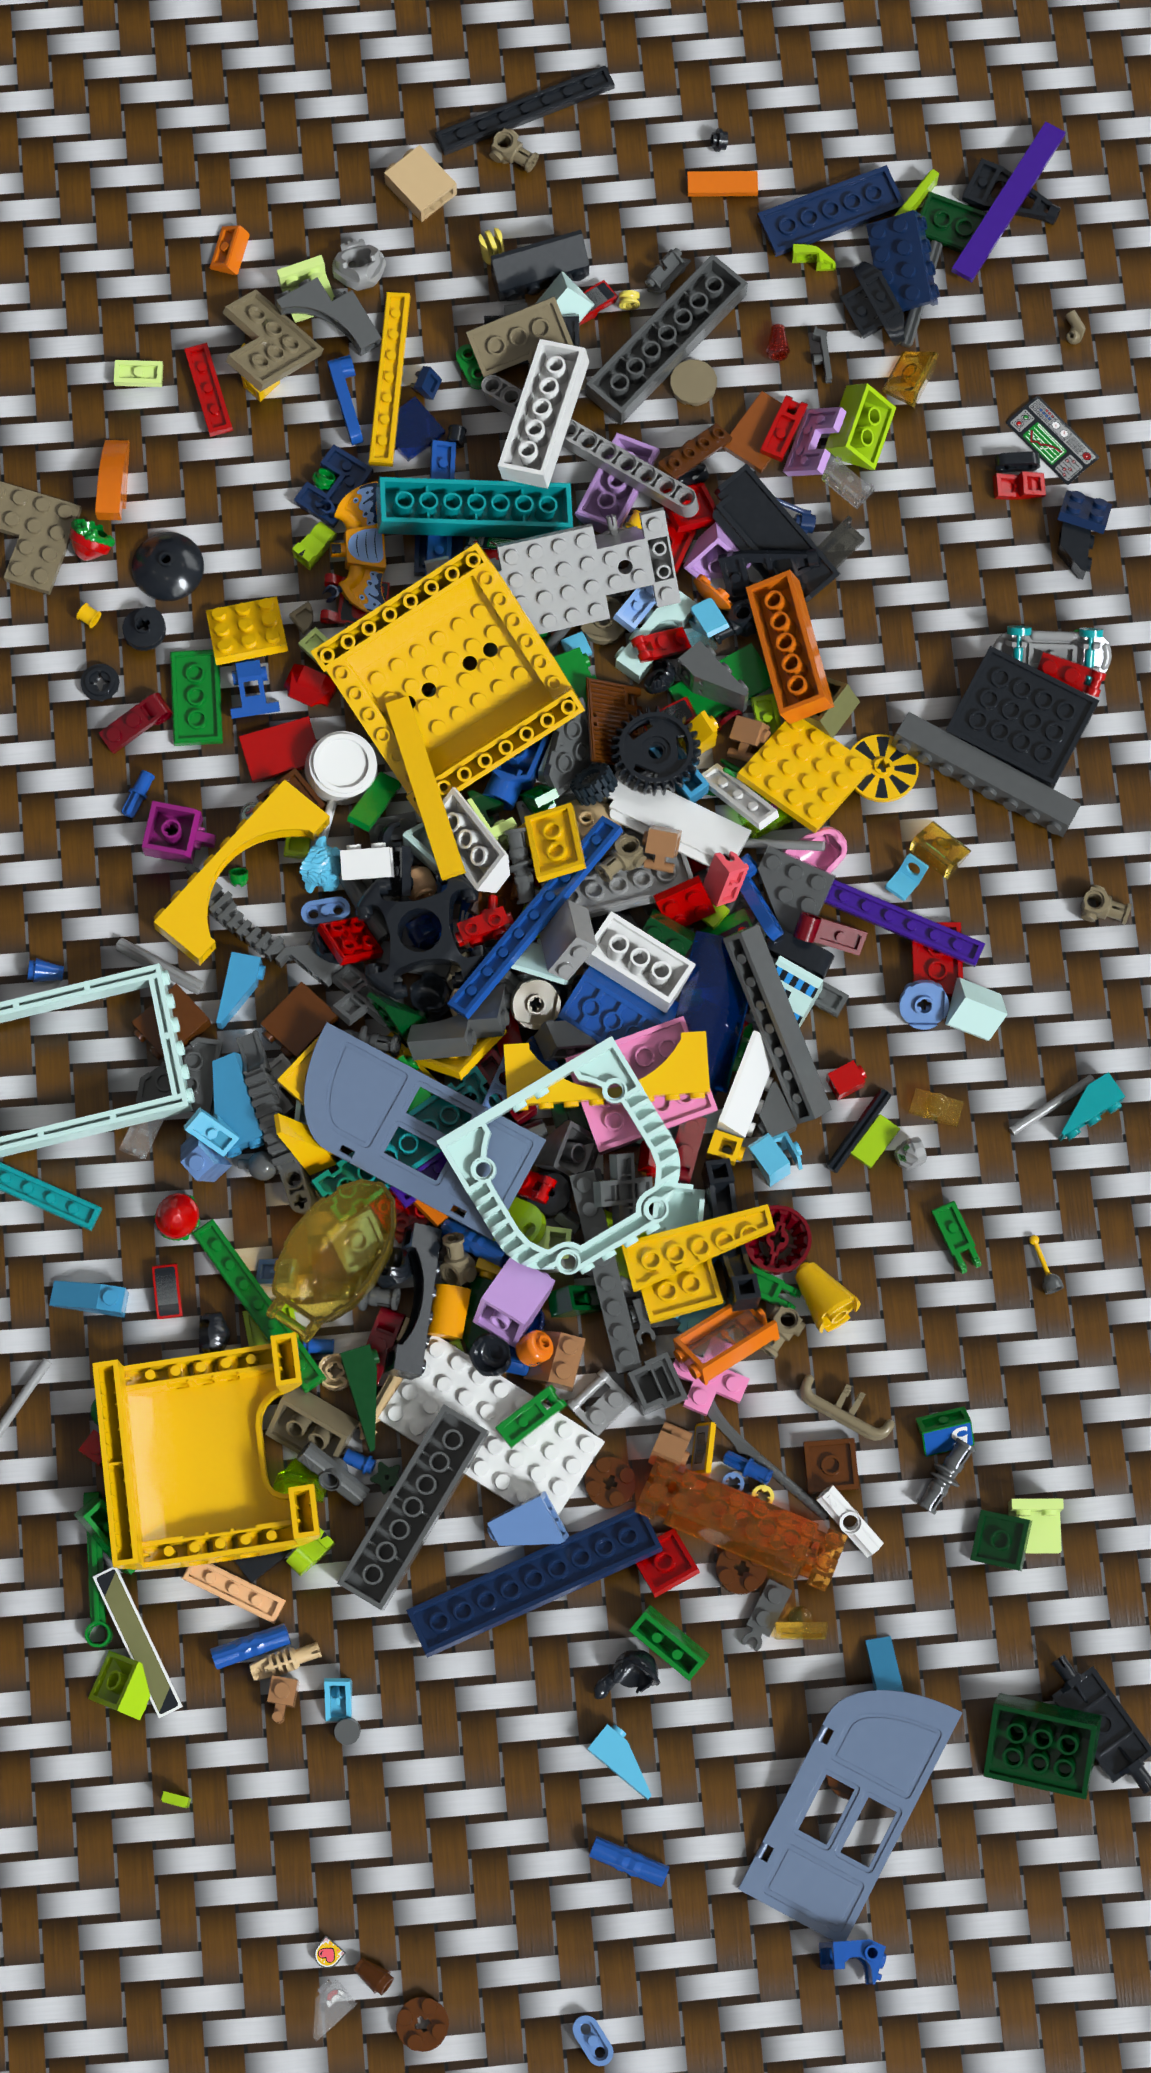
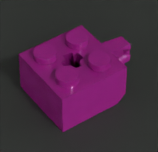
M152 801L142 850L145 856L193 865L196 850H201V846L215 848L216 835L206 833L205 828L201 827L203 822L201 811ZM172 830H176V831H177V833H176V834L174 833V835H169V834H168L169 832L172 834V832H171Z

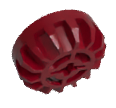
M772 1205L769 1206L775 1231L768 1233L766 1238L759 1237L745 1243L750 1263L764 1272L773 1273L774 1275L791 1273L803 1264L808 1256L812 1243L811 1230L805 1218L796 1210L787 1206ZM784 1228L788 1230L792 1235L794 1245L788 1244L789 1236L788 1233L784 1230ZM778 1230H780L779 1237L781 1242L774 1252L775 1245L773 1240L777 1236ZM759 1241L765 1242L766 1249L769 1251V1257H766L761 1252ZM786 1248L792 1249L787 1257L777 1260L778 1254L785 1251Z

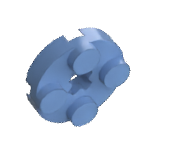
M917 980L906 984L899 998V1010L903 1019L910 1026L916 1029L927 1030L937 1026V1023L945 1019L949 1011V1000L941 984L931 980ZM923 999L931 1002L930 1005L926 1006V1010H921V1007L917 1005Z

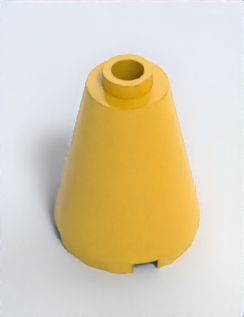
M805 1262L796 1269L795 1280L815 1326L820 1333H823V1329L830 1332L847 1322L851 1318L848 1314L852 1309L857 1312L861 1305L858 1298L816 1263Z

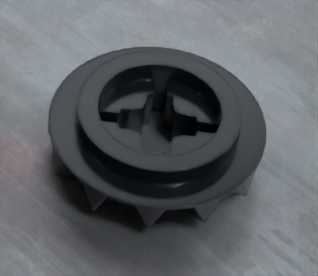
M92 665L85 670L81 677L82 691L91 700L102 702L106 699H112V696L118 692L119 676L109 665ZM99 675H101L104 682H108L103 685L102 691L98 689L97 685H93L98 682Z

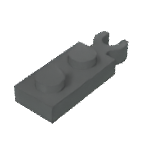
M771 1579L768 1580L746 1624L752 1631L744 1636L742 1640L743 1645L747 1643L748 1639L754 1638L757 1642L754 1651L757 1652L761 1648L762 1634L770 1637L790 1597L791 1589Z

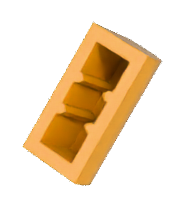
M435 1284L434 1286H436L437 1291L432 1301L433 1319L428 1327V1335L450 1341L462 1339L471 1289L449 1284Z

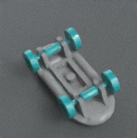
M1012 625L1007 626V632L999 636L993 644L994 648L1038 669L1043 652H1048L1104 673L1110 666L1112 658L1110 645L1103 637L1104 629L1079 628V632L1033 631L1032 627ZM1087 676L1085 684L1090 686L1093 677Z

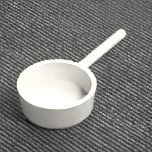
M336 731L325 735L311 748L305 762V776L308 784L319 798L327 802L325 813L330 816V824L318 836V838L326 836V842L336 806L358 802L372 785L378 773L377 760L373 748L363 737L353 732Z

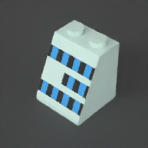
M779 956L775 967L798 1025L801 1027L822 991L823 980L786 958ZM750 1009L749 1016L752 1017L751 1021L756 1024L753 1013Z

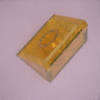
M902 352L882 391L915 408L936 369L939 354L937 352Z
M934 821L913 838L909 849L947 880L971 852L969 848Z

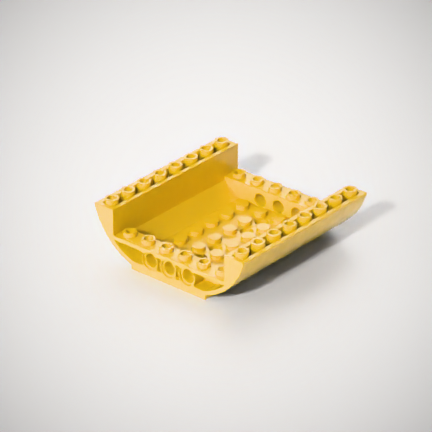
M478 543L470 546L310 651L323 672L327 671L407 792L406 798L419 817H421L385 703L405 696H411L415 699L416 705L413 711L442 800L452 787L457 788L460 792L585 711L580 699L554 656ZM494 643L498 648L496 655H485L483 651L484 645ZM467 656H473L477 660V666L472 670H468L463 666V659ZM425 683L435 685L436 693L433 696L423 694L422 686Z

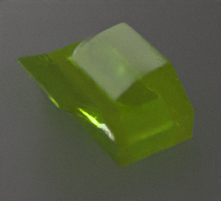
M296 1458L283 1471L278 1473L273 1486L275 1491L285 1494L288 1493V1487L314 1484L316 1501L322 1503L327 1492L320 1485L319 1477Z

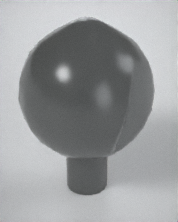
M264 1150L254 1153L250 1159H239L237 1163L238 1169H248L252 1177L261 1181L273 1178L278 1171L277 1167L272 1164L271 1159H274L273 1156Z

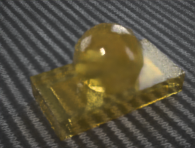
M916 1088L909 1113L957 1127L964 1102L946 1097L942 1093H932Z
M797 1606L789 1612L788 1622H775L774 1639H826L828 1625L827 1622H813L811 1611L807 1607Z

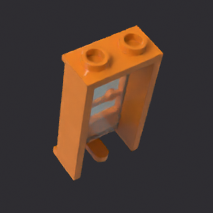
M728 1304L674 1338L675 1350L673 1353L680 1364L684 1363L688 1367L694 1379L699 1378L706 1386L708 1381L772 1340L775 1342L780 1339L777 1322L772 1320L767 1323L766 1314L762 1308H759L756 1312L753 1309L732 1312L731 1304Z

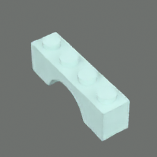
M679 591L681 603L659 607L655 611L651 609L644 618V625L640 629L636 628L629 640L639 635L645 636L657 633L666 628H684L688 623V619L693 616L691 607L697 603ZM630 641L626 647L622 646L615 655V668L639 684L653 667V661L640 663L637 657L639 653L636 648H633Z

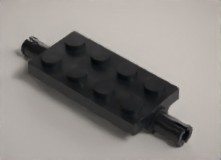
M1062 1655L1052 1662L1051 1665L1065 1682L1063 1684L1064 1687L1050 1697L1057 1706L1102 1715L1095 1760L1111 1783L1116 1782L1126 1774L1128 1776L1131 1775L1142 1790V1793L1146 1794L1151 1789V1776L1143 1765L1145 1764L1144 1761L1151 1756L1150 1744L1094 1666L1082 1674H1077L1066 1656Z

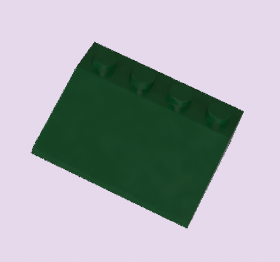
M999 1693L993 1706L983 1777L1086 1800L1099 1740L1102 1715Z

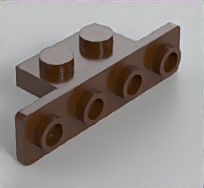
M715 423L692 440L685 442L677 450H673L667 457L658 462L657 467L667 475L678 479L729 444L732 437Z

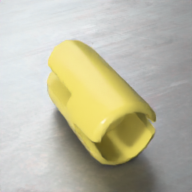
M494 228L495 237L492 236L490 230L485 231L486 239H483L482 235L479 234L482 258L488 265H491L492 255L505 252L502 233L498 228Z

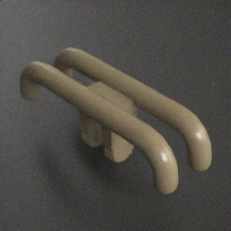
M808 1374L804 1377L800 1386V1396L809 1407L873 1441L886 1438L894 1429L895 1422L891 1419L886 1420L882 1427L876 1428L854 1416L866 1395L865 1393L860 1392L849 1412H846L841 1408L846 1397L850 1394L852 1386L846 1384L837 1403L833 1405L812 1392L811 1386L814 1382L812 1375Z

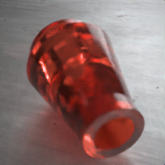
M775 324L771 327L766 352L773 361H783L790 353L785 326L782 324Z

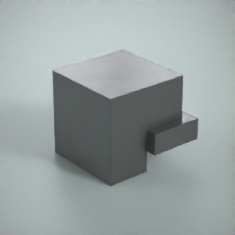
M668 1352L644 1361L645 1366L627 1374V1381L643 1416L664 1407L665 1410L688 1400V1396Z

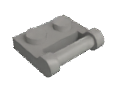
M602 1368L596 1373L597 1377L574 1399L566 1402L568 1404L567 1407L597 1437L634 1402ZM605 1383L610 1389L584 1412L580 1407Z

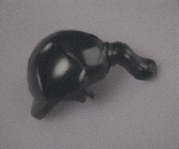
M639 1649L622 1653L617 1658L613 1670L598 1680L594 1687V1698L604 1699L615 1684L618 1683L628 1688L638 1687L636 1693L639 1691L643 1692L650 1686H658L661 1682L658 1679V1666L653 1656Z

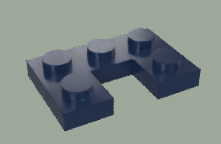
M333 444L320 464L321 467L338 477L326 494L314 485L306 482L293 500L295 505L332 528L336 526L339 519L334 518V514L331 513L326 516L319 515L317 509L322 508L327 511L326 505L320 502L329 499L334 507L337 508L341 500L349 492L366 484L374 473L373 468Z

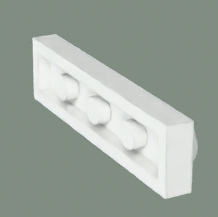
M718 763L702 773L709 783V790L759 830H762L779 817L777 809L740 780L723 772V767Z

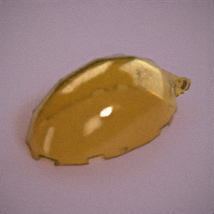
M362 1178L338 1186L336 1188L337 1191L327 1198L323 1197L314 1203L291 1229L283 1244L284 1248L275 1262V1274L273 1284H271L272 1294L276 1298L268 1308L266 1315L270 1319L275 1318L296 1332L305 1343L313 1338L322 1324L335 1321L353 1310L374 1288L393 1252L397 1224L396 1203L383 1182H374ZM286 1304L310 1321L308 1326H303L281 1311L283 1306Z

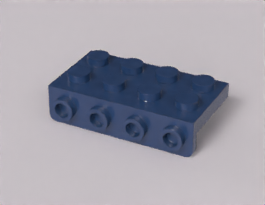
M912 210L867 224L873 265L881 270L902 311H908L928 304L932 306L938 305L937 298L940 297V292L937 284L934 283L933 275L936 274L933 262L930 261L931 244L925 234V230H927L925 217Z

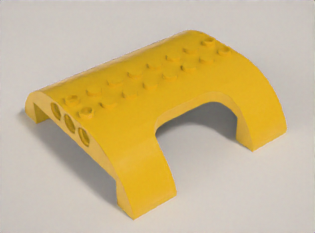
M296 1332L270 1336V1344L123 1366L118 1359L92 1363L112 1564L114 1568L131 1570L171 1569L244 1559L290 1550L308 1544L321 1536L315 1485L308 1484L288 1487V1493L285 1494L275 1491L270 1485L266 1465L262 1430L263 1415L266 1408L274 1399L293 1391L302 1384Z

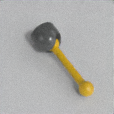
M1032 1235L1029 1238V1242L1034 1245L1046 1274L1042 1281L1043 1290L1046 1295L1058 1292L1064 1288L1063 1282L1058 1275L1050 1273L1038 1244L1039 1237Z

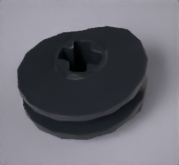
M146 606L130 612L124 619L122 630L124 638L130 647L140 651H148L161 644L165 638L166 624L160 611Z
M549 1171L540 1172L538 1174L547 1175L557 1181L554 1189H551L553 1197L549 1195L546 1204L526 1198V1201L535 1205L544 1216H554L567 1207L570 1200V1186L561 1174Z

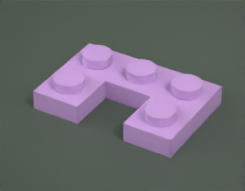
M842 407L806 410L783 472L788 477L823 475L831 453L826 449H816L821 434L839 433L846 415V411Z

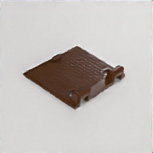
M586 677L590 759L592 762L614 765L617 762L611 761V756L614 753H611L610 749L611 745H615L612 743V737L617 736L615 733L616 728L623 729L621 727L622 720L629 723V713L636 718L637 709L642 712V707L637 706V697L641 696V688ZM640 727L635 730L630 737L634 740L644 733V728ZM635 766L634 770L645 771V769L640 768L638 766Z

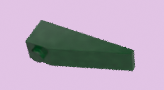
M371 992L367 995L389 1030L394 1035H400L401 1042L407 1047L411 1025L428 1023V1016L420 1010H413L405 1004Z
M370 1344L342 1352L339 1355L368 1451L372 1452L375 1450L376 1364L380 1363L376 1348L371 1349Z

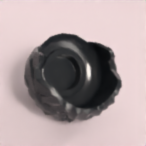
M668 659L663 661L657 660L653 667L654 671L648 675L643 685L644 690L650 694L667 691L674 684L676 672L673 663Z

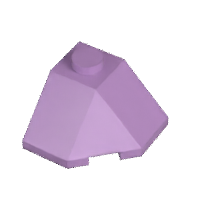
M715 522L697 539L683 566L695 578L700 574L707 577L710 581L714 578H723L718 555L740 550ZM751 563L746 566L747 569L752 565Z

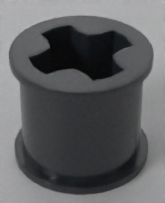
M457 424L448 426L449 432L446 441L456 442V449L463 448L467 429Z

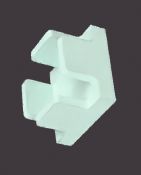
M678 1183L672 1197L667 1202L669 1206L667 1217L659 1223L661 1228L650 1235L703 1221L705 1190L693 1189L692 1184ZM654 1202L652 1216L658 1217L663 1213L664 1208L660 1203Z

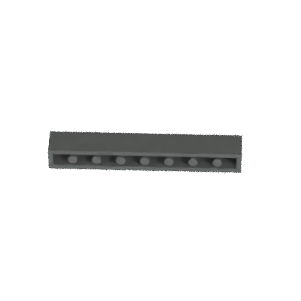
M908 712L891 745L896 747L898 751L911 755L918 759L920 763L937 769L942 775L950 776L959 781L963 786L981 793L985 798L1002 804L1007 810L1015 811L1024 816L1028 821L1041 825L1052 834L1064 837L1081 806L1080 803L911 712Z
M759 924L739 930L723 938L796 1124L814 1120L832 1110Z
M594 1170L569 1176L585 1242L609 1229L604 1207H594L593 1182L597 1181ZM616 1255L606 1261L600 1258L593 1262L595 1267L592 1269L616 1371L618 1375L642 1367V1362Z

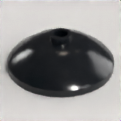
M163 532L147 538L140 544L133 556L132 573L137 586L147 596L159 601H176L188 596L198 587L204 574V560L200 549L190 538L179 533ZM164 558L171 559L168 563L162 562Z

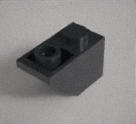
M1063 522L1059 532L1057 554L1075 576L1083 580L1086 571L1090 572L1092 557H1088L1089 549H1093L1095 535H1091V530Z

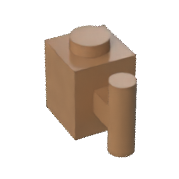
M736 715L729 738L739 743L738 749L730 747L727 756L748 762L755 755L750 753L752 747L760 749L770 738L771 727L763 722Z
M655 825L651 826L648 831H645L642 845L646 846L645 853L655 854V860L647 858L644 861V868L673 873L675 864L666 862V857L675 858L678 855L682 831Z
M665 1421L648 1463L676 1474L679 1466L685 1467L690 1453L686 1449L693 1433Z
M272 1675L267 1702L275 1704L272 1719L278 1724L283 1723L285 1720L286 1706L295 1708L300 1683L296 1679Z

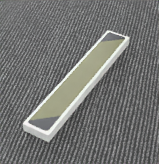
M111 1567L93 1576L130 1658L143 1664L150 1692V1701L158 1718L183 1707L119 1569Z

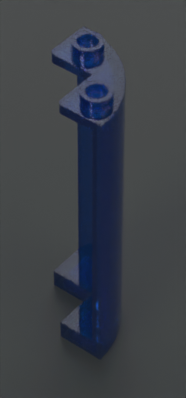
M696 931L689 959L696 965L682 988L675 1019L684 1016L689 1032L706 1031L710 1089L712 1095H717L718 1091L727 1093L748 1001L723 941L725 937Z

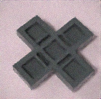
M348 964L333 976L332 982L346 994L332 1007V1011L350 1026L368 1013L384 1028L387 1026L367 995L371 992L393 1000L392 998L374 987L366 979L365 975L352 964ZM382 966V972H384L388 968V966ZM400 977L397 979V982L403 981Z
M634 1153L609 1154L610 1180L593 1182L594 1207L612 1206L613 1226L634 1214L639 1197L653 1187L652 1176L635 1177Z

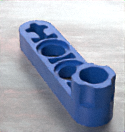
M350 355L327 361L328 369L351 445L363 443V436L345 380L346 378L356 376Z
M747 853L740 858L744 864L747 863L749 866L740 891L765 933L772 941H775L784 932L751 878L759 872V866L751 855Z

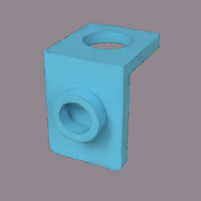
M909 853L899 870L885 885V889L902 901H905L919 885L929 866ZM908 864H916L920 869V873H913L909 869Z
M787 1131L772 1137L775 1142H780L778 1146L782 1151L788 1149L799 1170L803 1169L800 1157L802 1151L797 1141L792 1142Z

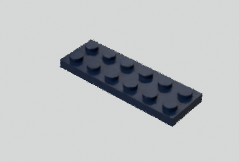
M887 165L761 211L757 213V218L774 256L777 257L792 251L793 244L809 245L898 212L904 201Z

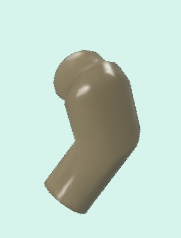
M1073 310L1066 314L1065 317L1071 325L1066 338L1070 344L1074 345L1082 341L1086 327L1076 311Z

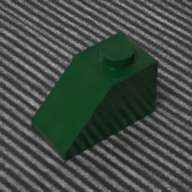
M568 1285L551 1291L548 1296L551 1318L574 1317L602 1312L596 1285Z

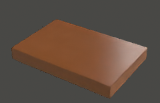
M761 391L731 432V442L722 449L745 464L747 463L748 466L759 473H762L772 458L761 454L760 449L782 403ZM790 409L787 411L788 413H791L793 415L796 414L795 411H792Z

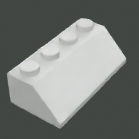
M452 787L443 799V803L466 871L464 875L477 891L497 893L510 876L508 854L457 788Z
M612 911L595 934L597 947L584 961L665 1013H667L681 992L696 965Z
M753 1030L716 1129L743 1138V1143L746 1136L751 1137L756 1123L752 1122L755 1113L760 1115L765 1102L761 1099L764 1091H769L774 1079L770 1077L774 1066L762 1036L758 1031Z

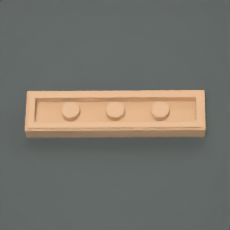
M213 1564L187 1567L182 1577L183 1580L275 1624L286 1600Z

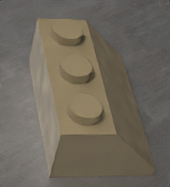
M299 1386L283 1395L265 1435L297 1454L301 1452L308 1442H312L331 1458H340L352 1439L360 1421L310 1392L305 1393Z

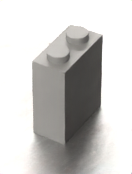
M570 900L564 903L539 933L547 971L567 981L597 947L588 909Z

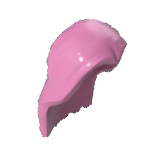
M823 827L816 834L811 832L799 840L824 841V851L785 849L782 851L831 873L845 858L847 841L839 830L833 827Z

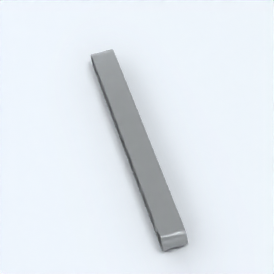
M496 375L485 377L481 387L486 401L514 418L523 390ZM497 388L496 391L490 392L492 389ZM513 399H516L515 402H513V403H508L509 401H511V400H513ZM573 419L570 420L562 447L685 518L697 514L699 504L696 493L692 488ZM568 433H574L572 436H566ZM588 444H594L592 447H585ZM608 455H613V457L609 459H604ZM632 466L630 470H623L625 467ZM646 478H652L648 482L643 481ZM666 489H672L668 493H663ZM686 500L692 501L687 505L682 504Z

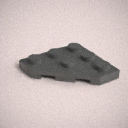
M583 697L578 698L585 711L553 732L543 776L547 786L556 788L558 795L570 789L571 780L575 778V775L577 773L581 774L582 769L585 768L586 770L593 763L590 759L588 712Z
M767 846L758 867L779 925L783 930L791 934L794 933L801 912L819 916L836 877L834 874L771 846Z
M197 1037L184 1048L185 1055H182L183 1065L187 1064L190 1073V1079H186L188 1088H192L195 1102L191 1103L193 1109L191 1112H196L200 1107L211 1115L214 1099L212 1061L221 1058L222 1040ZM165 1061L156 1069L140 1078L136 1104L172 1095Z

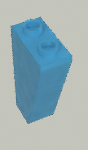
M233 1052L212 1061L214 1114H217L239 1136V1140L225 1155L227 1158H233L242 1154L241 1150L248 1147L254 1149L264 1145V1132L260 1130V1121L256 1118V1109L252 1106L253 1099L249 1096V1087L245 1084L244 1079L246 1077L243 1074L244 1068L241 1054Z

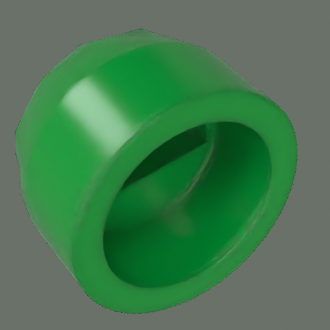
M242 867L230 869V884L234 887L240 884V887L245 886L248 882V870Z

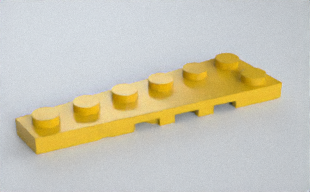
M768 1204L640 1237L638 1242L628 1248L621 1245L633 1292L775 1231Z

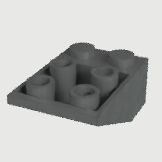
M699 641L678 658L677 676L693 693L733 709H739L741 712L747 709L748 687L742 680L739 679L737 681L734 678L730 667L725 662L721 663L715 657L716 653L709 645L705 646Z

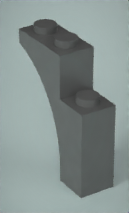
M318 277L313 280L309 278L302 281L297 289L284 291L278 296L279 299L276 300V308L281 315L306 314L329 322L345 334L360 356L381 345V336L353 290L347 293L345 291L340 292L332 301Z
M496 985L469 1019L458 1014L433 1023L411 1025L407 1044L413 1060L471 1056L473 1045H476L477 1038L504 1036L505 1028L509 1025L510 999L512 994L508 993L506 985Z

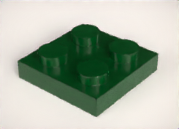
M980 1510L970 1560L1022 1572L1032 1521Z

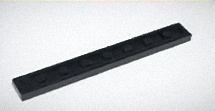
M602 66L435 132V137L445 156L491 138L504 128L514 129L615 89V84L606 66Z

